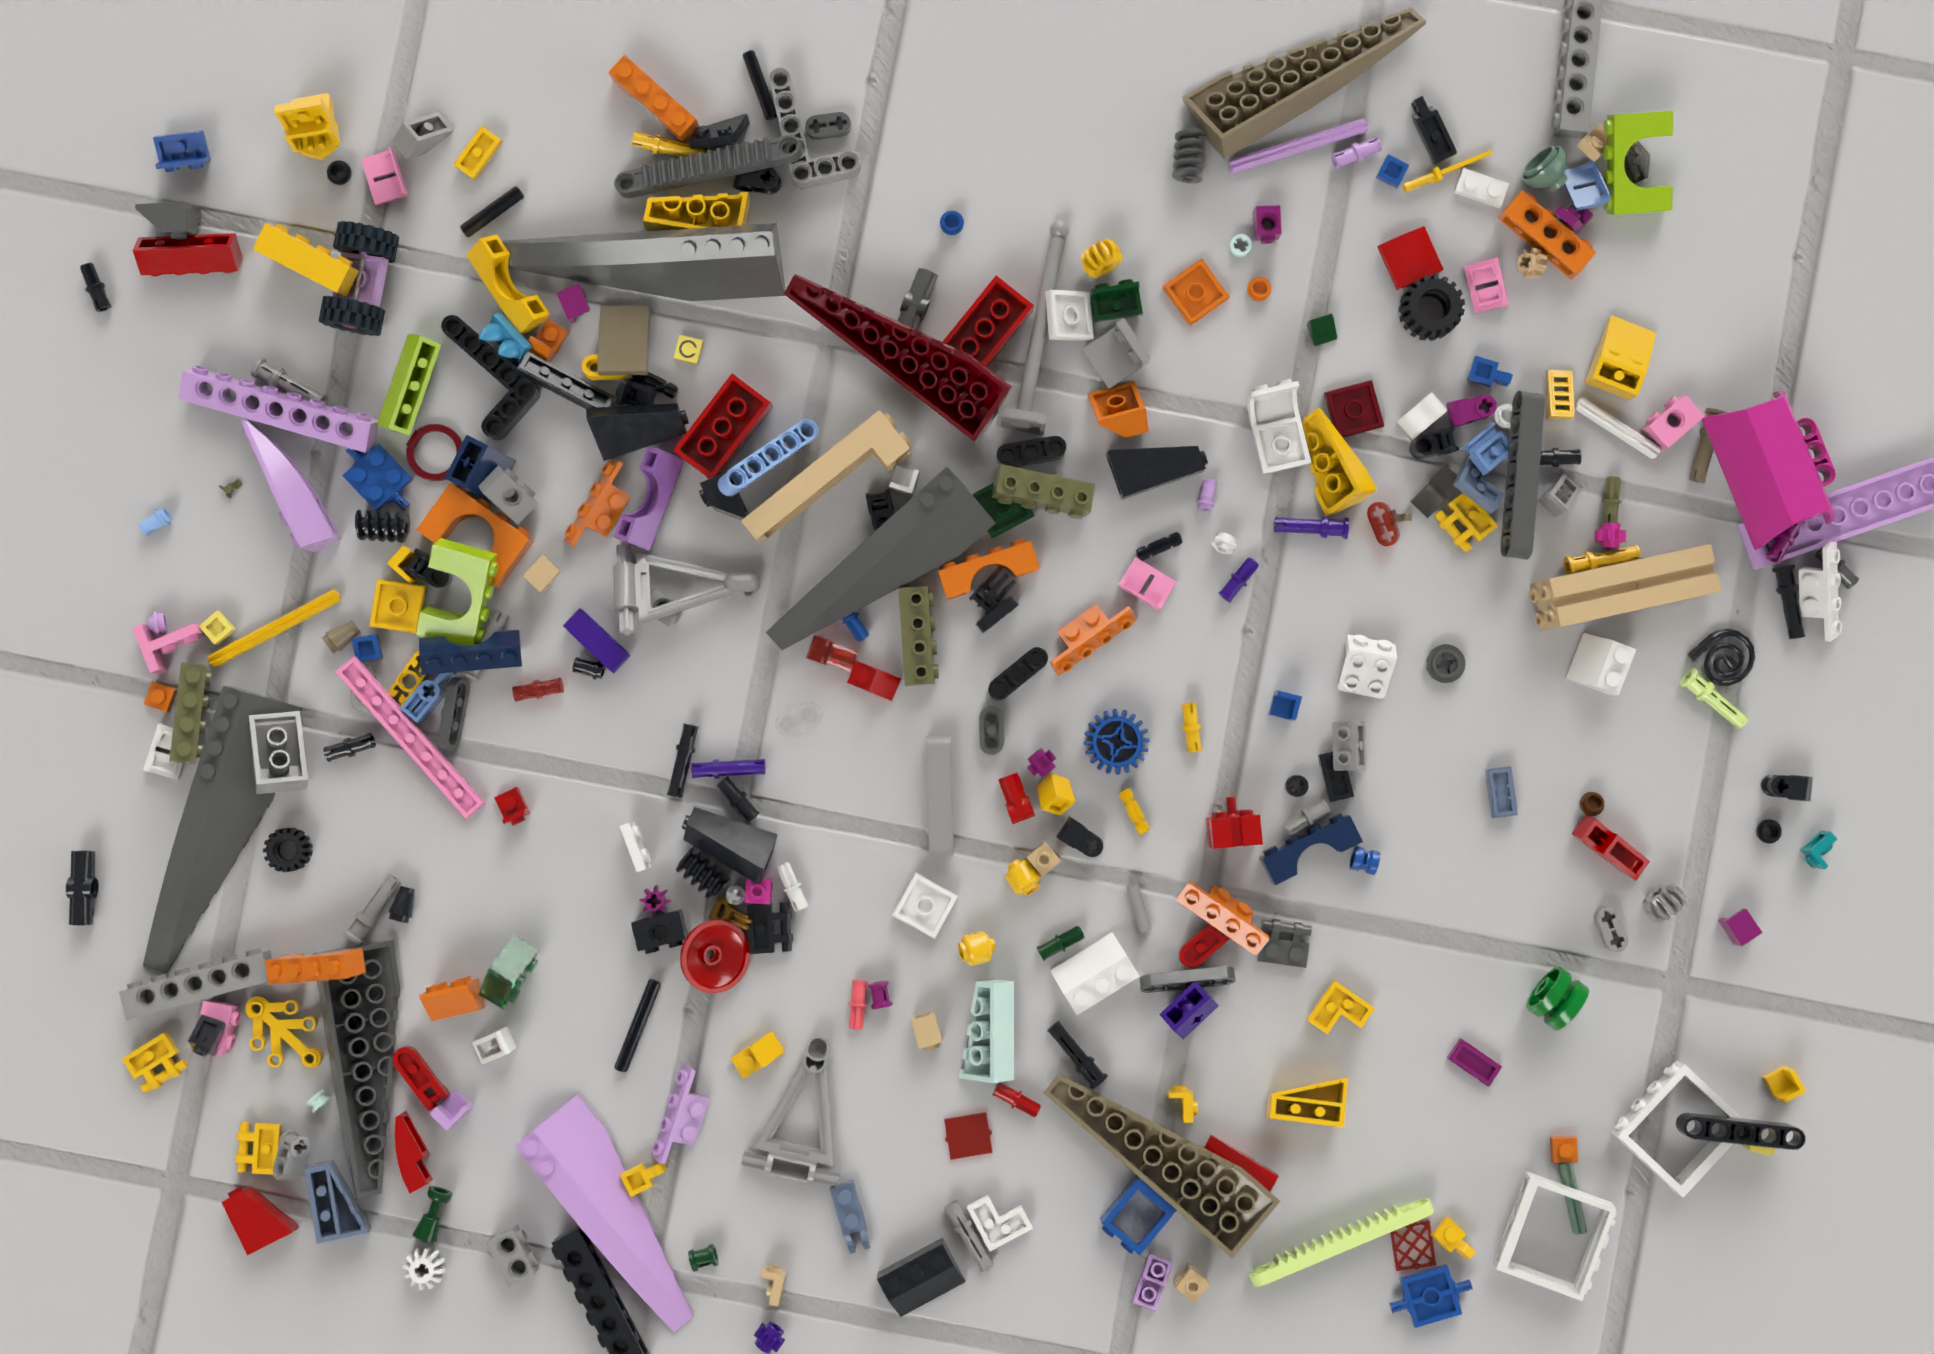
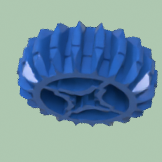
M1113 709V717L1109 716L1108 711H1104L1105 719L1102 720L1100 716L1096 715L1095 720L1098 722V725L1096 726L1090 722L1088 726L1094 729L1093 732L1085 731L1084 733L1085 736L1091 737V741H1084L1083 745H1091L1092 748L1086 750L1085 754L1090 755L1094 753L1095 756L1090 759V762L1094 763L1099 760L1098 770H1101L1104 764L1107 765V774H1110L1112 767H1115L1116 775H1120V767H1123L1124 771L1129 773L1128 764L1131 763L1134 768H1137L1138 764L1134 760L1136 758L1140 761L1145 760L1139 753L1140 751L1148 752L1149 750L1146 747H1142V743H1148L1150 739H1142L1141 734H1146L1148 730L1138 729L1143 724L1142 720L1136 724L1133 723L1136 717L1135 714H1132L1127 719V710L1122 711L1121 717L1118 716L1117 709ZM1118 721L1113 734L1105 735L1099 733L1100 729L1107 723ZM1125 724L1133 730L1136 743L1130 742L1124 737ZM1119 733V740L1128 744V746H1118V749L1114 750V744L1104 738H1115V735ZM1096 740L1108 745V760L1099 753ZM1121 749L1134 750L1128 759L1122 762H1115L1116 756Z

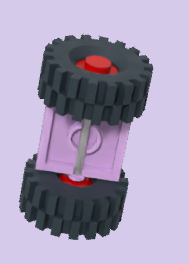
M341 221L337 223L333 248L341 252L340 256L352 261L351 266L359 270L347 297L334 291L333 296H323L318 320L320 323L351 333L367 334L369 336L381 335L385 310L380 308L388 262L393 263L396 258L400 238L397 234L358 222Z

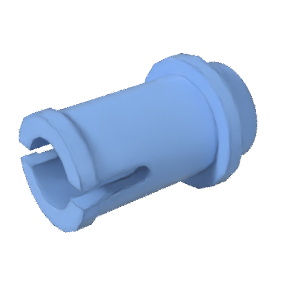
M165 508L156 509L153 515L138 523V527L148 537L162 526L170 525L172 517Z

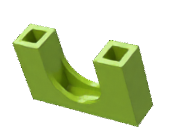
M1673 110L1607 115V120L1604 122V134L1607 135V145L1604 147V159L1607 160L1604 182L1610 193L1608 204H1604L1607 214L1620 215L1672 211L1673 186L1639 187L1635 185L1626 175L1624 161L1628 150L1637 141L1649 137L1673 136Z
M443 538L432 544L428 567L454 574L464 580L471 591L472 603L469 611L463 613H454L428 605L420 612L416 635L421 637L445 636L448 641L458 645H474L482 642L485 633L483 625L490 613V608L487 607L488 599L492 598L494 592V585H491L492 579L496 576L499 563L496 562V553Z

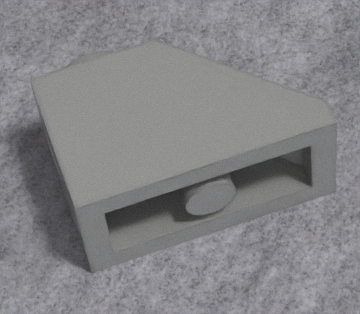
M435 112L403 122L392 142L404 157L409 160L426 154L449 136L453 129L439 112Z

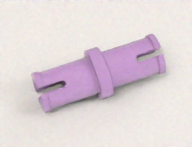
M1375 136L1360 144L1353 143L1350 145V148L1332 154V163L1336 169H1339L1354 161L1356 163L1361 162L1364 157L1382 151L1381 142Z

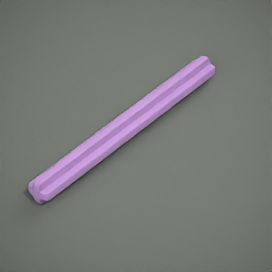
M1359 119L1230 159L1229 168L1232 173L1256 167L1365 133L1368 130V125L1365 119Z

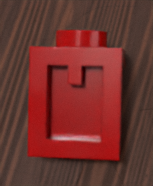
M518 787L494 797L504 818L502 819L503 824L511 823L512 826H515L525 821L524 816L530 814Z

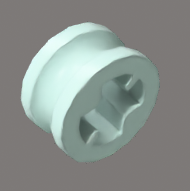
M1245 234L1234 236L1229 245L1231 253L1236 257L1248 255L1252 247L1251 239ZM1237 240L1247 243V246L1244 248L1245 251L1241 252L1239 248L1235 249L1234 245H1237Z
M324 1089L316 1093L306 1103L307 1106L313 1108V1113L331 1099L330 1096L324 1095Z

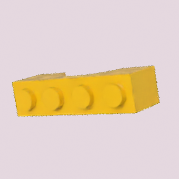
M496 234L480 238L466 254L467 258L511 324L521 334L537 330L549 317L550 313L538 295H525L514 286L508 269L510 253L502 244L499 236Z

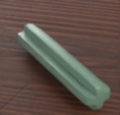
M1559 1163L1558 1169L1562 1184L1578 1190L1573 1164ZM1565 1196L1573 1233L1576 1235L1585 1234L1587 1227L1581 1201Z

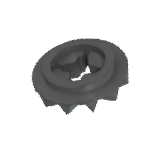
M1442 644L1430 651L1426 659V670L1432 679L1440 683L1456 681L1465 670L1464 655L1453 645ZM1442 655L1446 660L1455 661L1448 666V672L1444 667H1436V665L1442 662Z

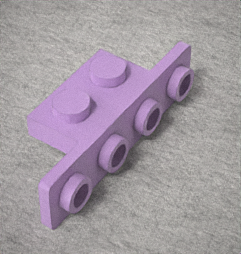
M682 1064L681 1069L676 1074V1084L673 1093L668 1098V1108L665 1117L660 1122L658 1138L652 1147V1157L659 1164L665 1165L672 1142L695 1145L710 1100L706 1096L689 1093L695 1070L687 1064Z

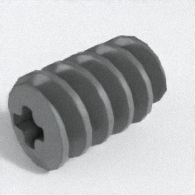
M1185 129L1175 133V140L1177 142L1174 144L1176 152H1174L1173 158L1176 161L1173 162L1175 171L1172 173V177L1175 180L1194 184L1202 182L1203 179L1196 177V174L1203 173V169L1198 168L1197 165L1203 164L1204 160L1197 158V155L1204 154V150L1198 148V146L1205 144L1204 140L1198 138V136L1205 135L1206 132L1204 130Z

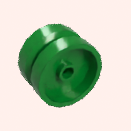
M1561 966L1550 970L1538 982L1526 1003V1008L1537 1017L1544 1016V1023L1553 1030H1560L1570 1023L1584 1006L1589 995L1588 987L1579 980L1571 981V974Z

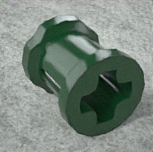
M709 1244L708 1248L697 1251L692 1249L688 1252L693 1272L698 1271L701 1267L708 1265L718 1266L719 1264L714 1244Z

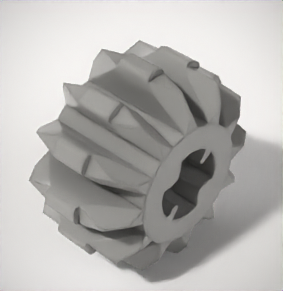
M1665 882L1647 895V898L1643 900L1642 908L1655 922L1661 923L1669 920L1672 916H1676V913L1682 910V906L1686 903V896L1679 886H1676L1674 883Z

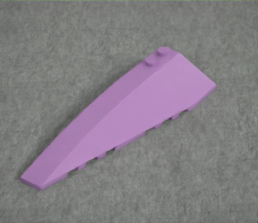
M577 1094L516 1144L515 1148L607 1260L665 1324L675 1332L693 1317V1313L676 1282L674 1272L663 1254L664 1251L656 1239L654 1229L638 1195L630 1197L620 1177V1174L625 1172L622 1166L621 1158L611 1142L612 1139L608 1131Z

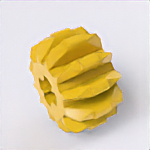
M1099 240L1097 243L1091 244V247L1085 249L1081 255L1082 267L1089 277L1099 278L1100 276H1105L1107 273H1111L1113 269L1118 268V264L1122 262L1121 250L1114 240Z

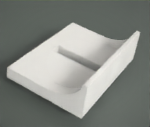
M158 723L143 771L178 780L183 763L169 762L170 754L155 750L156 746L171 750L173 727Z

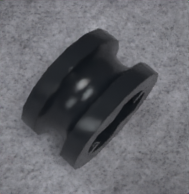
M1300 775L1290 776L1285 783L1287 793L1294 797L1305 795L1309 788L1307 780ZM1301 780L1302 790L1293 792L1291 790L1293 788L1291 782Z

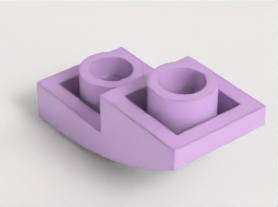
M1149 1254L1131 1303L1156 1311L1173 1262Z

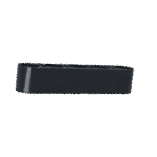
M1683 1113L1676 1120L1677 1130L1681 1134L1696 1140L1789 1150L1802 1148L1806 1140L1805 1134L1801 1129L1787 1123L1696 1113ZM1694 1120L1695 1126L1693 1130L1687 1131V1124ZM1719 1123V1131L1712 1134L1713 1125ZM1743 1126V1134L1737 1137V1129ZM1768 1128V1136L1762 1139V1131ZM1790 1131H1792L1793 1138L1791 1141L1787 1142L1786 1136Z

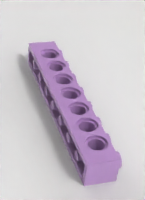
M193 366V368L183 371L179 393L180 400L365 453L370 451L375 445L378 429L376 424L378 420L372 419L371 415L358 412L354 414L348 412V409L345 407L326 406L324 401L317 399L307 401L301 399L300 394L292 392L284 394L278 392L276 387H260L255 385L254 381L248 379H240L239 381L232 379V376L227 373L208 372V368L203 366ZM207 382L212 386V393L207 389ZM230 389L235 392L236 399L231 397ZM253 396L258 398L259 406L254 403ZM277 402L281 404L283 408L282 413L279 412L276 407ZM300 409L305 412L306 420L300 416ZM323 416L328 418L329 426L324 424ZM346 422L353 427V433L347 430Z

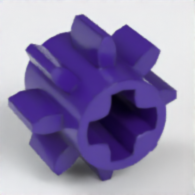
M769 1322L767 1326L761 1323L754 1334L757 1338L755 1345L767 1354L772 1350L778 1352L785 1341L782 1338L784 1334L783 1329L774 1322Z

